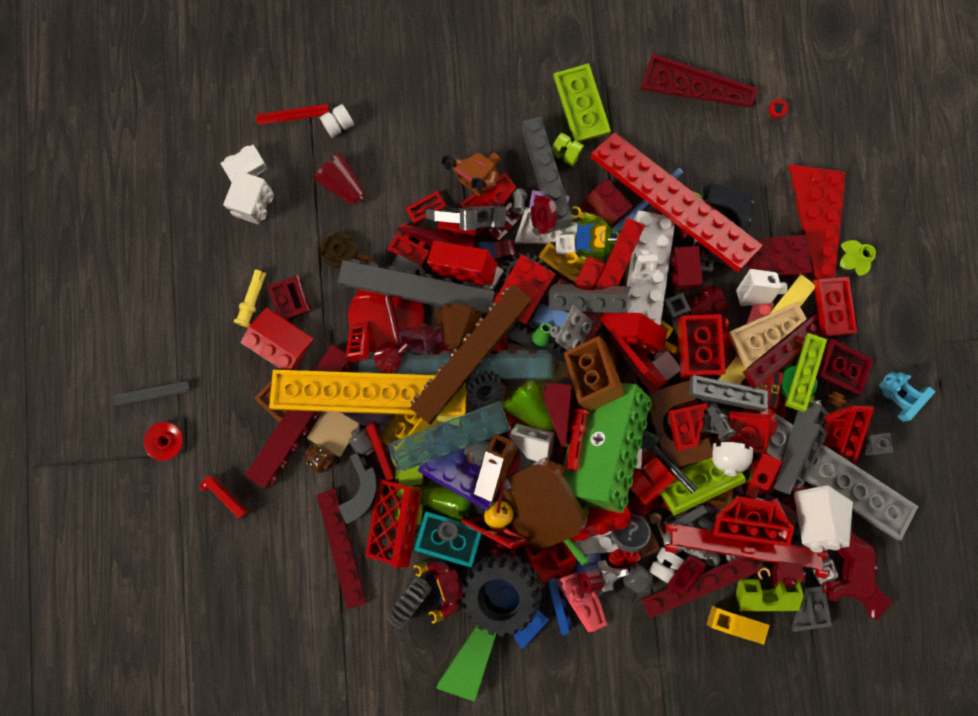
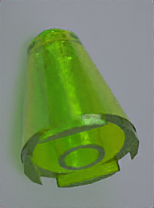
M532 379L524 383L513 393L512 400L508 398L504 402L503 407L532 428L552 432L555 429L545 400Z
M441 484L424 485L422 487L420 504L459 522L464 517L468 518L472 502Z

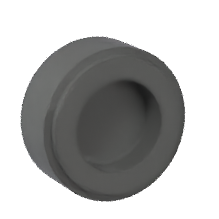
M444 521L438 528V534L442 540L452 541L458 535V527L452 521Z

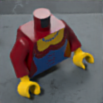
M442 560L429 563L420 562L415 565L414 568L417 567L420 570L416 574L418 577L430 572L441 605V609L429 612V615L433 614L435 616V620L431 623L442 621L444 617L457 613L461 609V596L463 592L456 570Z

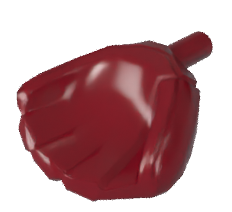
M405 342L399 350L395 347H385L375 351L374 363L378 370L384 374H395L403 359L402 352L409 344Z

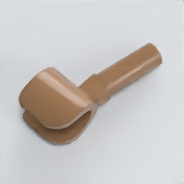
M657 512L649 513L650 524L656 523L662 538H664L665 531L662 527L661 516Z

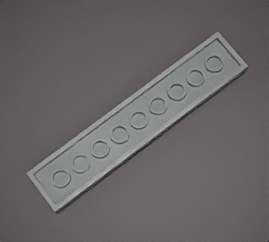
M776 414L777 429L775 434L768 440L767 455L782 461L793 425ZM823 444L805 480L814 487L830 486L853 502L852 511L896 540H902L919 507Z

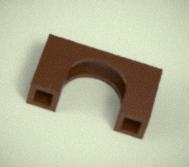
M690 380L659 389L653 394L651 392L646 393L651 398L652 403L650 409L652 417L649 418L651 427L655 428L657 435L662 437L657 446L661 447L662 451L677 467L713 458L711 437L699 440L697 447L678 451L676 450L674 439L670 436L666 427L668 411L678 405L699 399L689 396Z

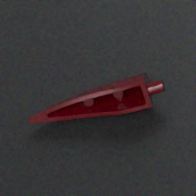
M419 227L397 228L398 231L430 245L433 244V241L472 247L475 238L444 230Z

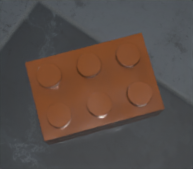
M599 336L564 353L578 403L590 412L625 396L609 346Z

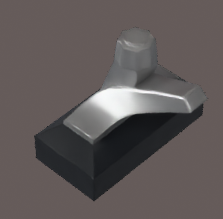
M608 554L600 555L601 561H598L600 575L604 583L602 590L597 591L599 598L618 593L615 581L629 575L627 568H612Z

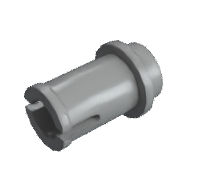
M517 189L513 193V212L522 214L525 211V200L528 198V194L524 189Z

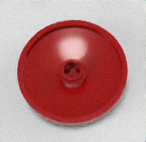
M359 290L353 297L349 307V326L369 323V350L372 352L385 347L396 348L384 297L387 295ZM392 297L402 343L406 342L409 344L408 347H410L417 340L418 334L423 329V326L415 327L424 324L423 305L421 302ZM363 329L356 330V333L362 332Z

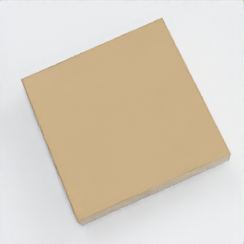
M322 412L307 439L316 444H322L333 454L342 457L349 445V439L352 436L351 432L359 427L360 424L340 412Z

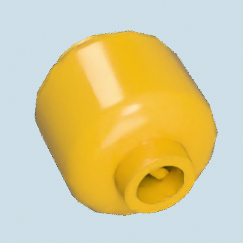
M498 501L492 503L487 511L485 510V522L490 528L500 530L512 521L513 509L505 501L501 503L499 514L496 513Z

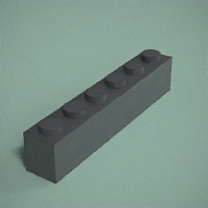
M537 117L525 120L522 125V133L542 196L551 197L556 205L557 222L553 231L571 227L573 217L542 118Z

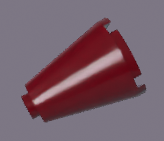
M337 153L333 156L335 160H328L315 173L313 179L350 205L354 203L358 205L364 199L363 194L365 192L343 155Z

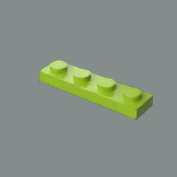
M810 333L806 335L785 406L802 412L807 410L827 339Z

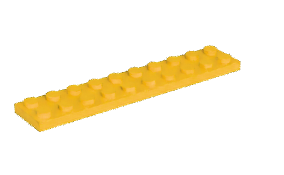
M273 370L269 408L271 410L417 415L410 409L412 406L411 401L417 394L421 395L425 390L423 388L428 380H433L437 375ZM466 383L439 416L466 417Z

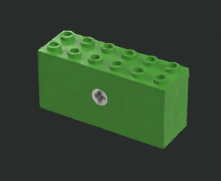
M621 383L625 396L590 411L586 421L587 432L583 435L579 471L572 472L565 469L562 473L581 506L623 513L624 508L628 504V491L633 483L632 475L638 463L637 455L642 446V435L647 426V414L651 409L652 403L651 398L636 384ZM568 445V449H567L566 456H565V460H564V464H563V467H564V468L566 467V464H567L569 445Z

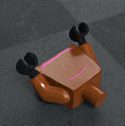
M494 152L487 158L480 153H475L471 157L462 160L453 159L450 155H444L441 164L445 165L447 170L454 168L453 170L458 181L479 197H482L488 189L495 188L499 177L495 165L501 159Z

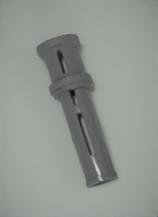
M701 399L703 403H707L706 410L711 417L710 424L718 432V439L725 441L732 438L736 431L729 425L727 415L721 412L717 402Z

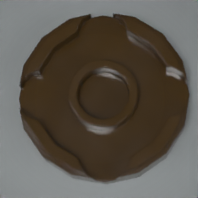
M336 232L334 235L325 238L321 244L320 253L328 266L333 269H341L342 261L356 259L359 249L357 242L351 235L345 232Z

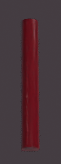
M389 295L385 296L384 300L395 346L399 350L403 343L392 296Z

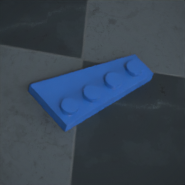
M496 579L490 580L485 584V592L495 606L503 609L518 606L520 602L518 592L510 583ZM539 609L532 622L528 623L527 628L523 631L518 630L517 634L513 635L521 649L529 643L549 620Z

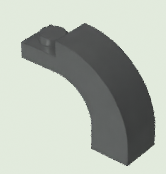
M358 453L350 456L359 475V490L354 498L338 506L346 524L365 515L372 507L376 497L378 485L376 470L373 467L367 470L368 463L365 457L358 455Z

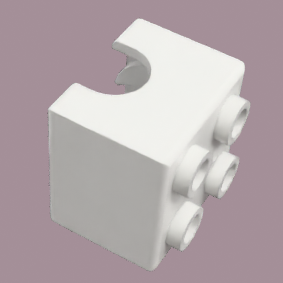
M237 170L223 205L227 209L232 210L230 213L233 216L260 224L261 220L266 218V207L268 203L272 202L274 193L264 179Z

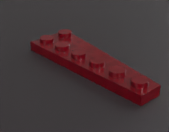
M654 54L651 55L640 90L748 108H751L758 89Z

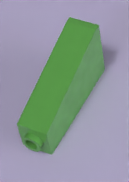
M478 624L438 681L436 688L474 702L496 633L494 635L488 634L486 629L481 631L477 628Z

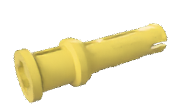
M254 270L244 302L239 304L238 316L233 321L235 324L249 328L252 314L256 312V307L254 306L266 273Z

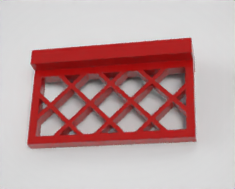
M605 315L600 318L611 332L607 338L619 350L621 356L652 394L668 382L643 350L637 349L635 345L627 343L625 339L620 337L606 320Z
M378 479L366 557L391 564L392 567L396 568L409 567L423 488ZM384 484L387 485L390 490V493L387 496H385L383 492ZM400 489H404L402 500L397 495ZM393 496L396 505L391 508L387 500ZM384 504L387 512L382 516L380 507ZM399 508L400 513L397 520L393 512ZM388 516H390L393 522L389 527H387L384 521ZM379 524H381L384 530L380 535L377 532ZM394 528L396 529L395 539H393L390 533ZM385 535L389 541L386 547H384L381 541ZM377 543L380 552L374 554L373 548L374 545ZM391 547L393 549L392 559H390L387 550Z

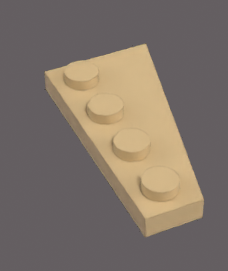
M798 302L732 330L727 335L746 369L804 322L806 317Z

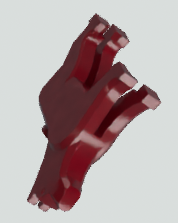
M850 530L849 547H843L838 550L839 554L845 559L841 581L823 582L822 593L829 594L828 600L837 601L844 596L858 600L866 607L870 618L880 621L881 614L888 610V605H893V602L883 594L875 582L878 568L875 564L876 554L874 548L858 538Z

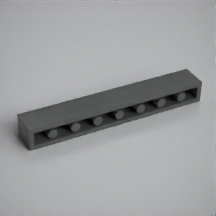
M356 259L342 261L338 284L344 287L387 296L391 295L392 297L443 307L444 303H448V307H451V303L462 304L475 308V313H478L479 310L483 311V316L488 315V309L494 302L495 291H491L492 288L487 286L476 288L473 287V284L467 282L456 284L452 279L443 278L442 280H437L435 276L424 274L422 277L416 275V272L405 270V273L398 272L397 268L386 266V269L379 268V265L375 263L360 264V261Z

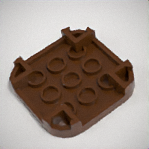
M547 458L540 459L538 462L507 476L502 501L507 502L513 509L512 523L519 535L529 539L527 544L536 549H544L576 536L587 526V515L589 514L587 506L581 507L562 474L565 468L561 464L556 465L552 461H548Z

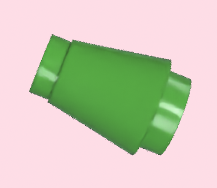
M543 323L533 332L532 339L537 346L543 347L550 343V329L552 326L549 323Z

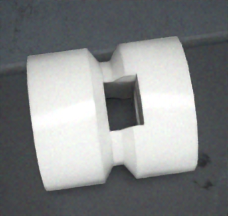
M342 104L334 108L332 114L327 112L319 117L331 138L339 135L341 129L347 130L354 126L350 115Z
M662 547L657 555L658 561L653 562L648 571L668 583L684 560L671 552H666L665 548ZM665 560L672 564L670 569L662 565Z

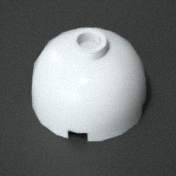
M721 442V446L716 447V443L712 445V461L719 470L725 471L724 474L727 476H737V473L745 471L752 462L753 448L749 446L748 450L745 449V444L734 442Z

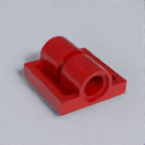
M649 450L642 456L641 469L634 468L632 475L633 483L630 489L648 506L676 482L677 479L658 457Z

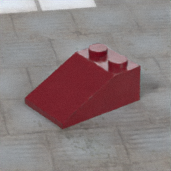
M827 339L816 379L862 396L874 360L834 339Z
M547 383V387L544 386L542 396L545 399V404L560 444L566 447L569 445L571 438L569 430L573 419L571 412L575 408L576 393L573 384Z

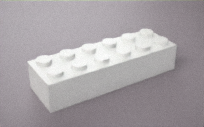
M638 210L633 220L644 224L645 227L625 271L623 286L631 287V307L628 313L641 312L660 325L675 223L664 215ZM641 250H649L650 255H657L658 264L655 273H635L634 268L637 256H641Z

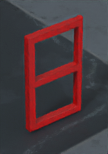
M484 515L473 516L461 521L463 524L509 549L529 542V539L506 527L500 530L491 529L486 531L473 524V522L480 520L485 522ZM505 532L518 539V541L508 543L495 536V534Z

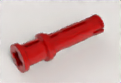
M579 408L572 409V425L569 426L571 438L565 469L572 472L579 471L583 435L587 432L586 421L590 415L589 411Z

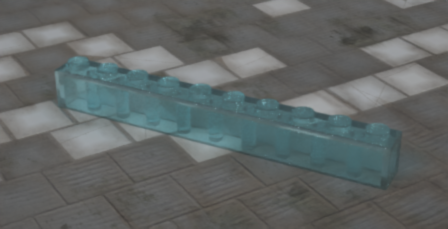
M526 350L517 351V354H510V351H498V354H489L475 372L479 374V370L485 372L486 369H489L491 373L493 370L499 375L501 380H554V356L547 350H538L537 354H529V351ZM427 351L422 352L424 353L422 355H415L414 352H403L401 365L395 374L438 375L436 373L438 368L443 363L445 365L448 363L452 352L442 351L440 355H433V352ZM369 352L368 360L359 361V373L384 374L378 370L374 363V352Z

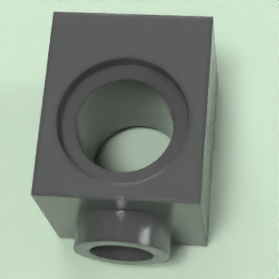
M890 433L865 436L863 441L865 456L893 453Z

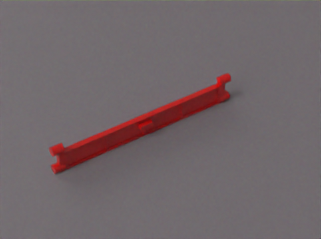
M666 524L665 531L670 532V544L667 543L665 545L666 552L677 553L679 546L777 563L778 561L801 563L803 568L816 570V577L824 579L828 577V571L823 570L822 559L827 558L826 551L813 552L810 548L795 545L786 547L713 536V531L675 524Z

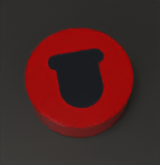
M775 99L768 106V113L774 119L784 117L788 111V105L782 99Z

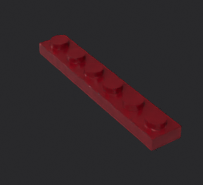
M815 311L743 371L752 388L759 387L802 350L808 333L816 336L821 334L818 311Z
M334 489L317 494L346 608L350 609L364 605L367 601L346 523L338 507L340 501L337 490Z
M737 557L704 571L685 598L667 587L641 598L649 618H652L755 574L760 570L755 559Z

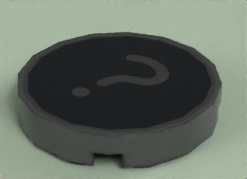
M631 514L630 526L621 530L611 531L613 542L617 544L618 548L626 552L640 551L648 545L651 536L650 526L647 521L635 514Z

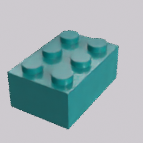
M426 511L414 551L472 567L481 533L463 524L461 521ZM444 521H452L458 527V535L452 541H444L438 534V528Z

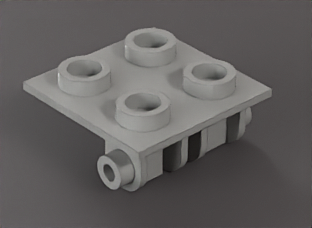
M573 305L563 326H553L550 329V335L556 338L555 341L569 351L583 344L588 332L591 330L593 321Z

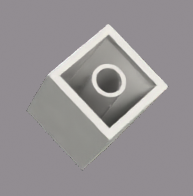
M828 485L794 492L802 544L809 547L813 552H823V550L828 549L839 550L843 547H849L853 502Z

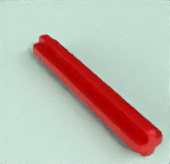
M328 104L257 114L256 121L258 125L323 116L330 111Z

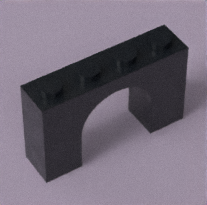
M713 183L703 187L702 199L713 208L726 213L734 224L748 234V228L751 224L750 213L754 204L753 193ZM695 242V246H699L701 263L733 269L700 242Z

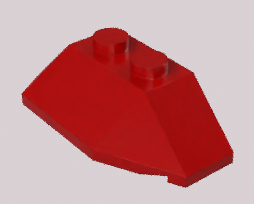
M850 406L827 414L823 428L828 434L823 445L856 465L874 411L873 406Z
M736 496L716 515L712 535L790 547L794 527L776 502Z

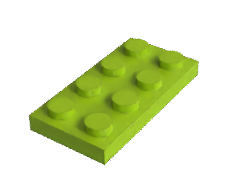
M589 63L554 73L553 77L573 140L580 143L610 134L611 130Z
M712 458L680 469L698 488L693 494L677 479L661 495L675 516L745 483L746 478L742 472L737 473V476L725 475V471L719 470L714 465Z

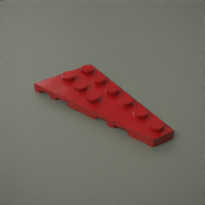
M790 164L788 170L791 173L792 187L795 190L801 227L804 230V235H807L813 280L835 278L846 172Z

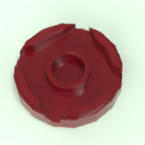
M538 196L533 201L535 202L534 206L531 207V222L533 227L537 228L539 234H549L554 230L557 222L556 205L551 197Z

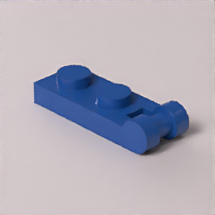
M555 577L548 581V586L560 632L562 635L569 634L568 628L572 627L569 615L565 616L563 608L567 606L564 595H559L558 589L560 587L555 581L558 578Z

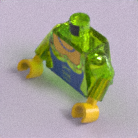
M572 207L571 210H575L578 213L577 216L572 215L573 220L578 217L581 220H578L576 253L569 252L566 257H572L574 261H567V265L573 266L576 262L584 265L589 255L602 260L604 256L611 253V245H615L620 233H612V228L599 216L585 211L582 213L579 207Z

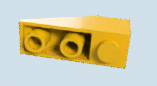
M715 606L711 607L706 624L713 629L760 644L765 643L770 626Z

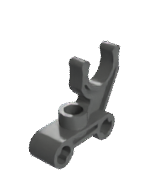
M496 205L470 208L447 207V211L427 208L426 219L460 223L459 228L462 230H476L480 227L489 226L505 227L506 207Z

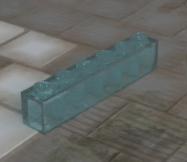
M501 401L389 443L391 460L398 473L489 439L494 434L499 435L510 431L511 428Z

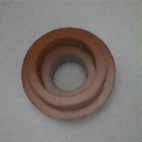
M833 391L832 394H827V401L834 405L842 407L843 403H846V400L843 399L844 395Z

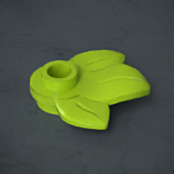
M856 240L842 243L841 247L846 254L842 257L840 266L847 270L855 269L858 276L868 273L871 269V261L876 257L875 248L869 244L862 245ZM863 251L868 253V257L863 255Z

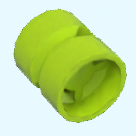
M561 133L551 150L554 157L558 159L563 158L564 163L573 167L581 155L584 145L577 141L572 142L569 136Z

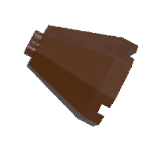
M444 303L442 309L445 345L449 346V350L459 349L463 345L462 340L468 333L472 334L476 329L475 325L482 317L483 311L479 310L478 313H475V308L471 306L451 303V307H448V303Z

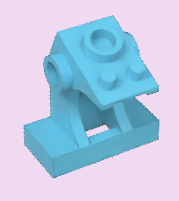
M890 372L879 385L883 390L882 394L886 398L892 399L903 409L897 417L903 422L909 421L936 391L930 386L917 391L907 382L911 378L910 375H905L902 372ZM901 388L907 393L903 398L897 393Z

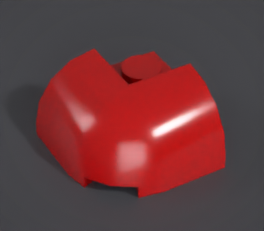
M564 541L544 549H536L528 544L523 545L525 553L542 584L559 575L560 577L568 575L576 565V557Z

